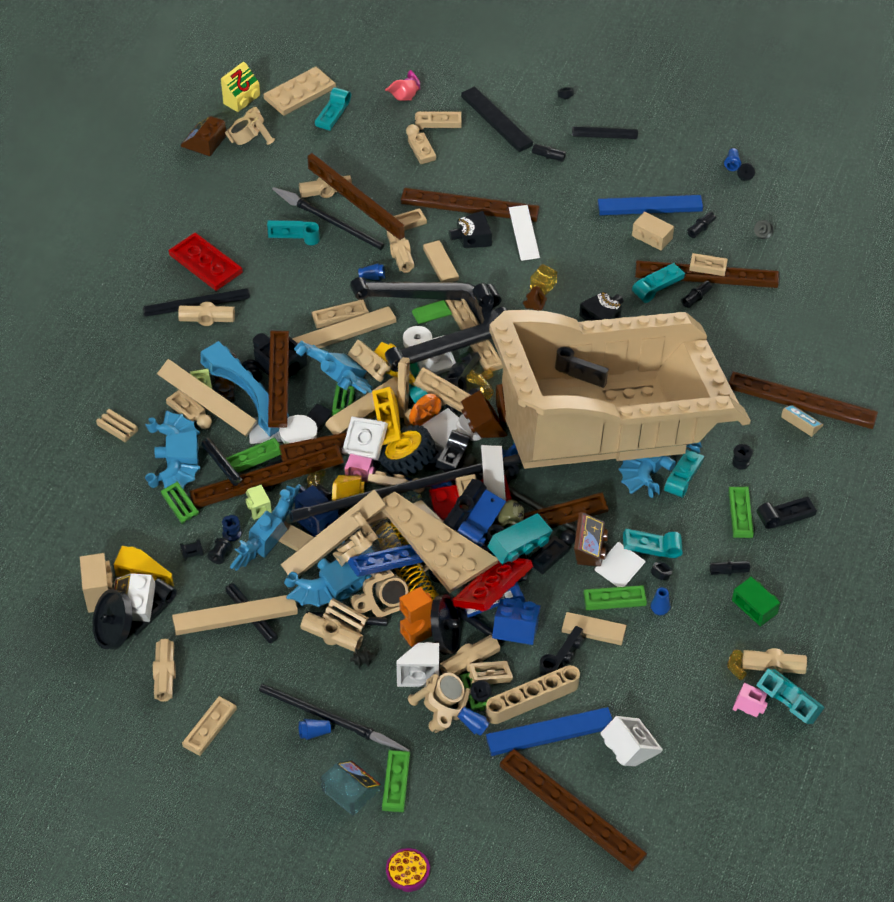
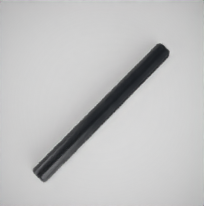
M245 288L143 307V313L145 317L176 312L179 310V306H200L203 302H211L216 305L249 299L250 293Z

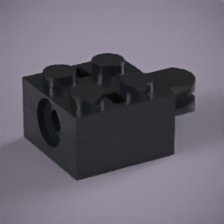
M260 333L253 338L254 358L258 363V367L269 375L270 338L266 334ZM289 337L288 378L307 365V353L305 352L303 356L297 354L294 348L298 343L291 337Z

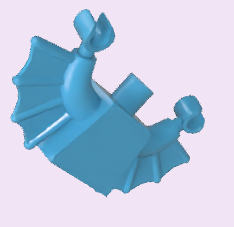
M300 341L294 348L300 356L307 352L308 356L321 363V370L337 381V385L346 391L349 386H353L363 394L367 392L372 393L371 389L373 387L368 383L367 379L363 378L367 371L346 354L330 353L303 341Z
M167 410L163 424L158 425L155 418H149L150 424H145L150 433L159 430L160 433L166 435V447H155V459L166 458L167 469L159 473L158 476L149 473L145 476V479L152 488H156L159 485V481L164 483V488L178 481L184 489L187 483L195 480V474L201 469L198 465L197 437L200 431L194 427V421L187 420L182 413L173 414Z
M701 442L688 444L686 447L699 454L702 446ZM671 455L623 460V464L619 468L623 476L621 483L629 488L630 494H633L644 485L648 486V495L653 498V492H657L660 495V487L658 483L653 482L650 473H656L661 467L671 471L675 467L676 461L670 458Z
M300 484L295 488L287 485L286 490L283 489L280 492L281 498L272 513L265 511L250 529L249 540L246 543L242 540L239 541L241 543L240 547L234 549L239 555L231 564V569L235 568L237 571L242 566L246 567L252 559L256 558V553L265 558L286 533L287 528L284 521L289 514V510L293 508L294 497L298 495L299 488L301 487Z
M372 543V545L360 555L375 552L373 550L374 544ZM323 558L317 565L320 569L319 578L312 580L298 579L297 573H289L284 584L287 587H294L295 584L298 586L286 598L299 602L301 606L312 604L320 607L323 604L329 603L332 598L342 602L362 589L365 579L370 578L372 575L357 577L348 562L341 567L337 560L331 563L326 558Z

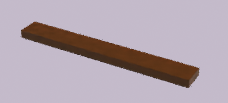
M313 153L308 155L309 170L397 239L401 240L405 237L403 223Z
M404 188L401 197V204L473 214L483 211L484 215L510 219L509 207L528 205L532 222H537L540 208L538 205Z
M636 260L635 277L645 278L672 263ZM675 263L685 273L684 279L680 281H709L716 284L778 288L779 271L726 267L725 276L689 271L690 264Z
M734 371L729 380V385L734 391L788 406L794 405L805 411L869 429L874 428L878 412Z
M336 445L239 475L242 482L238 486H233L230 480L227 479L189 492L192 502L197 509L245 494L251 487L262 485L265 488L342 464L344 461L340 449Z
M515 749L500 762L499 766L632 872L647 857L645 851Z

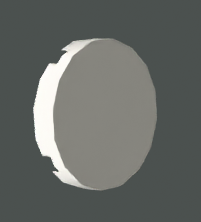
M305 415L288 417L287 428L279 429V435L284 444L317 438L318 433L316 423Z

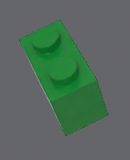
M750 577L733 591L732 601L760 627L778 614L780 602L777 597L770 594L754 578Z

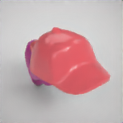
M409 70L408 78L394 81L385 91L390 92L399 101H411L416 92L420 90V81L414 72Z

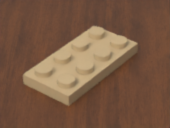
M314 67L264 93V99L285 116L332 91L336 87V83L320 69Z

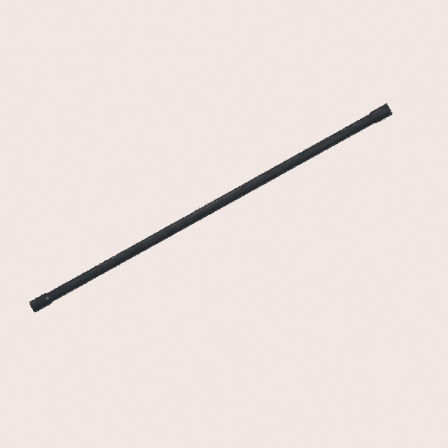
M519 454L503 457V467L522 463ZM479 463L380 488L375 491H377L381 498H385L393 492L401 494L452 481L458 477L483 473V465ZM372 491L309 507L305 506L289 510V517L291 522H295L322 513L354 506Z

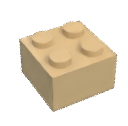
M104 553L80 556L82 588L88 613L94 612L99 598L105 591L114 589L110 560L106 561Z

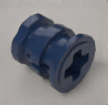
M235 515L224 517L222 520L224 539L228 541L238 540L242 535L238 517Z

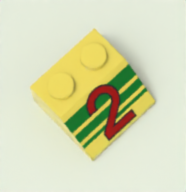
M242 62L221 78L223 104L237 112L260 96L259 82L245 62Z

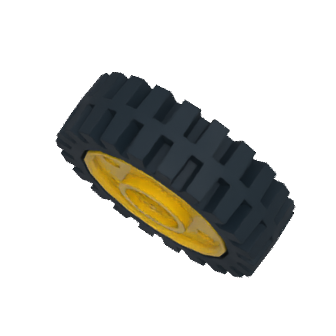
M410 425L407 429L405 427L401 428L400 441L382 445L379 460L389 475L393 477L394 474L408 476L410 472L413 474L416 472V469L421 470L423 464L427 465L429 463L428 460H431L433 458L432 454L436 452V445L431 434L424 426L419 427V425H415L413 427Z

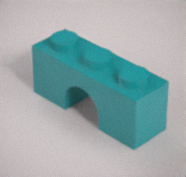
M768 668L756 684L757 687L770 697L790 708L789 711L806 724H813L825 708L775 669Z

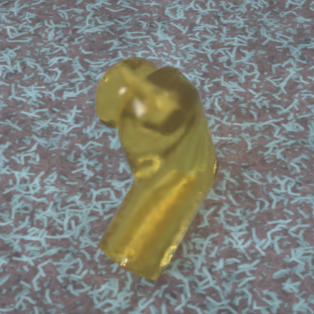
M472 369L467 375L466 380L471 383L482 384L494 375L490 369L481 374L475 373Z
M478 373L473 380L477 383L484 396L490 399L494 395L492 386Z
M324 469L308 475V488L312 485L320 484V478L325 476L326 473Z
M733 650L729 656L727 667L739 680H742L747 675L741 668L743 653L740 650Z

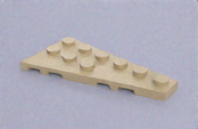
M393 492L383 498L387 507L382 511L449 593L498 563L499 560L495 556L398 493Z

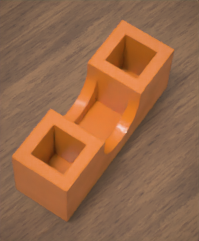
M419 587L399 597L400 611L406 617L400 621V633L411 647L432 636L431 607L433 600L428 592L425 593Z

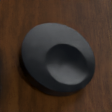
M110 589L101 595L95 606L92 627L96 643L103 649L115 650L123 645L130 632L132 606L128 595L124 591Z
M447 594L436 596L431 607L432 634L435 643H439V651L443 655L455 654L459 649L461 640V624L458 609L454 606L452 597Z

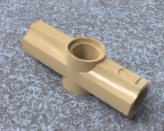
M350 175L342 176L352 184ZM318 178L317 181L299 183L301 198L316 195L329 198L337 192L321 178Z
M387 231L392 258L396 259L399 271L404 273L410 272L414 268V262L411 256L409 241L405 240V237L399 240Z
M203 302L200 306H179L178 310L179 321L199 322L203 326H210L214 322H234L235 320L234 307L215 306L211 302Z
M310 612L304 615L300 625L302 630L323 638L326 644H337L354 652L355 648L359 650L363 641L362 634L341 626L338 620H327Z
M489 635L473 645L470 643L463 645L456 655L439 664L442 674L452 673L457 676L467 670L469 663H483V660L500 651L498 640Z
M161 639L159 642H156L155 661H153L154 698L161 702L173 698V679L176 677L174 642L168 639Z
M776 648L768 649L766 652L743 651V669L766 672L769 668L775 669L781 674L783 672L806 673L807 657L805 655L784 654L782 650Z

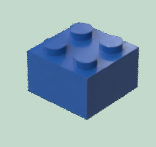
M511 598L500 599L495 614L492 638L533 645L538 628L541 605H536L529 601L518 602Z

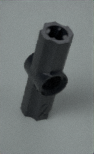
M472 478L443 523L456 532L458 531L461 524L469 517L485 489H487L482 481ZM460 505H467L468 509H462Z

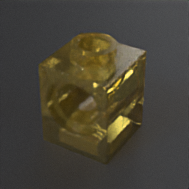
M542 264L531 276L530 289L532 290V287L539 286L546 296L557 284V271Z

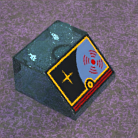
M352 760L335 763L321 776L322 791L352 816L383 788L382 784Z

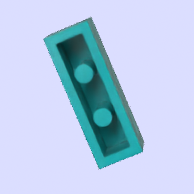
M537 513L494 534L488 548L501 564L508 561L513 562L524 553L529 554L534 548L546 545L553 530Z

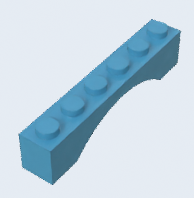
M219 341L201 351L200 363L209 370L211 375L223 377L236 383L252 398L258 413V425L267 435L271 437L279 432L280 428L268 427L269 394L265 391L264 386L253 378L252 373L242 366L239 359L234 358L229 349Z

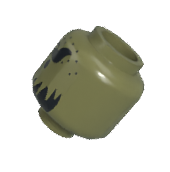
M508 500L498 514L499 524L506 529L523 521L524 507L515 500Z

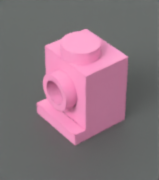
M350 454L344 468L345 475L362 476V481L368 482L369 473L375 474L373 459Z
M744 683L732 710L736 711L738 708L747 714L757 717L759 713H764L768 705L765 702L767 693Z

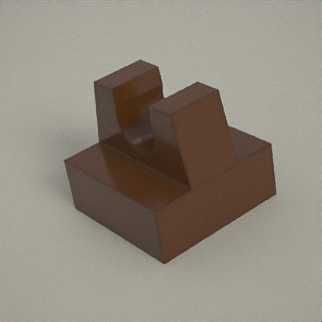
M539 286L532 287L531 292L527 293L526 297L528 299L523 302V305L526 309L542 311L547 298Z

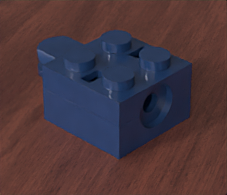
M314 485L307 489L301 486L298 495L294 497L295 509L329 502L324 492L318 490ZM339 509L311 516L297 522L311 536L316 537L338 519Z

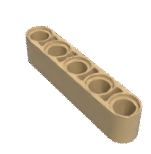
M393 377L372 390L391 387L397 398L398 378ZM372 393L366 394L333 415L326 422L325 426L335 435L348 431L352 416L365 419L374 418L376 411Z
M571 665L565 666L491 697L486 703V719L492 724H498L576 691L579 687V669Z

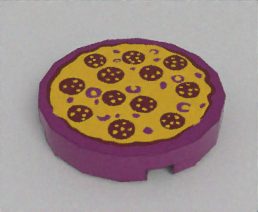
M410 848L400 849L387 860L386 876L392 887L401 889L404 892L417 891L426 884L430 875V865L426 856L420 851Z

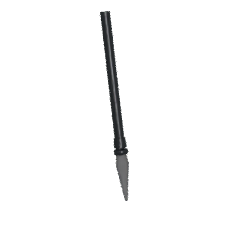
M272 188L290 205L309 211L377 249H383V243L312 206L296 193Z
M261 684L259 691L322 719L329 720L336 725L355 732L366 740L371 739L379 744L409 752V749L385 735L375 732L373 728L358 725L265 684Z

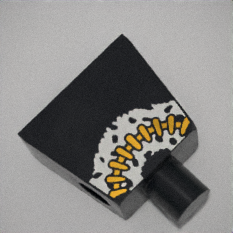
M483 211L459 218L457 220V229L449 230L450 240L460 239L464 248L492 246V233Z
M601 292L580 303L579 316L586 321L620 318L621 304L624 300L619 294L611 297L607 293Z

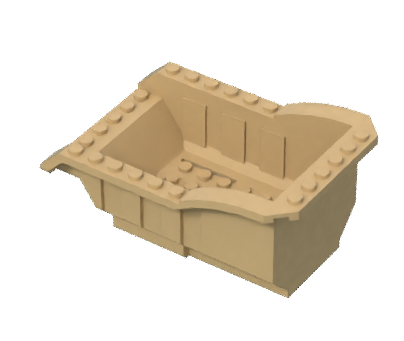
M507 310L503 311L490 324L489 331L503 365L502 385L506 410L505 419L524 469L608 459L623 461L685 454L688 444L699 443L717 423L739 421L742 426L750 424V418L744 407L739 404L706 340L707 335L702 325L686 312L578 322L577 319L547 311ZM569 347L574 351V357L608 368L606 386L602 388L557 371L555 369L557 349Z

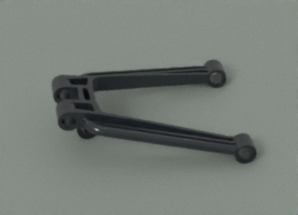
M357 277L350 283V287L358 300L366 299L368 296L435 300L464 299L473 309L480 322V325L407 348L399 349L392 347L385 352V358L394 372H398V363L403 357L409 358L410 364L492 339L489 331L490 324L503 311L508 310L506 307L492 310L502 301L498 291L492 284L486 285L481 283L474 286L463 282H366L362 277Z

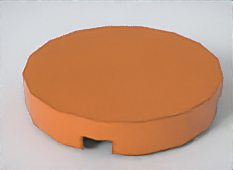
M432 393L420 398L411 409L409 415L410 423L413 426H421L432 419L435 414L438 415L441 409L440 398Z

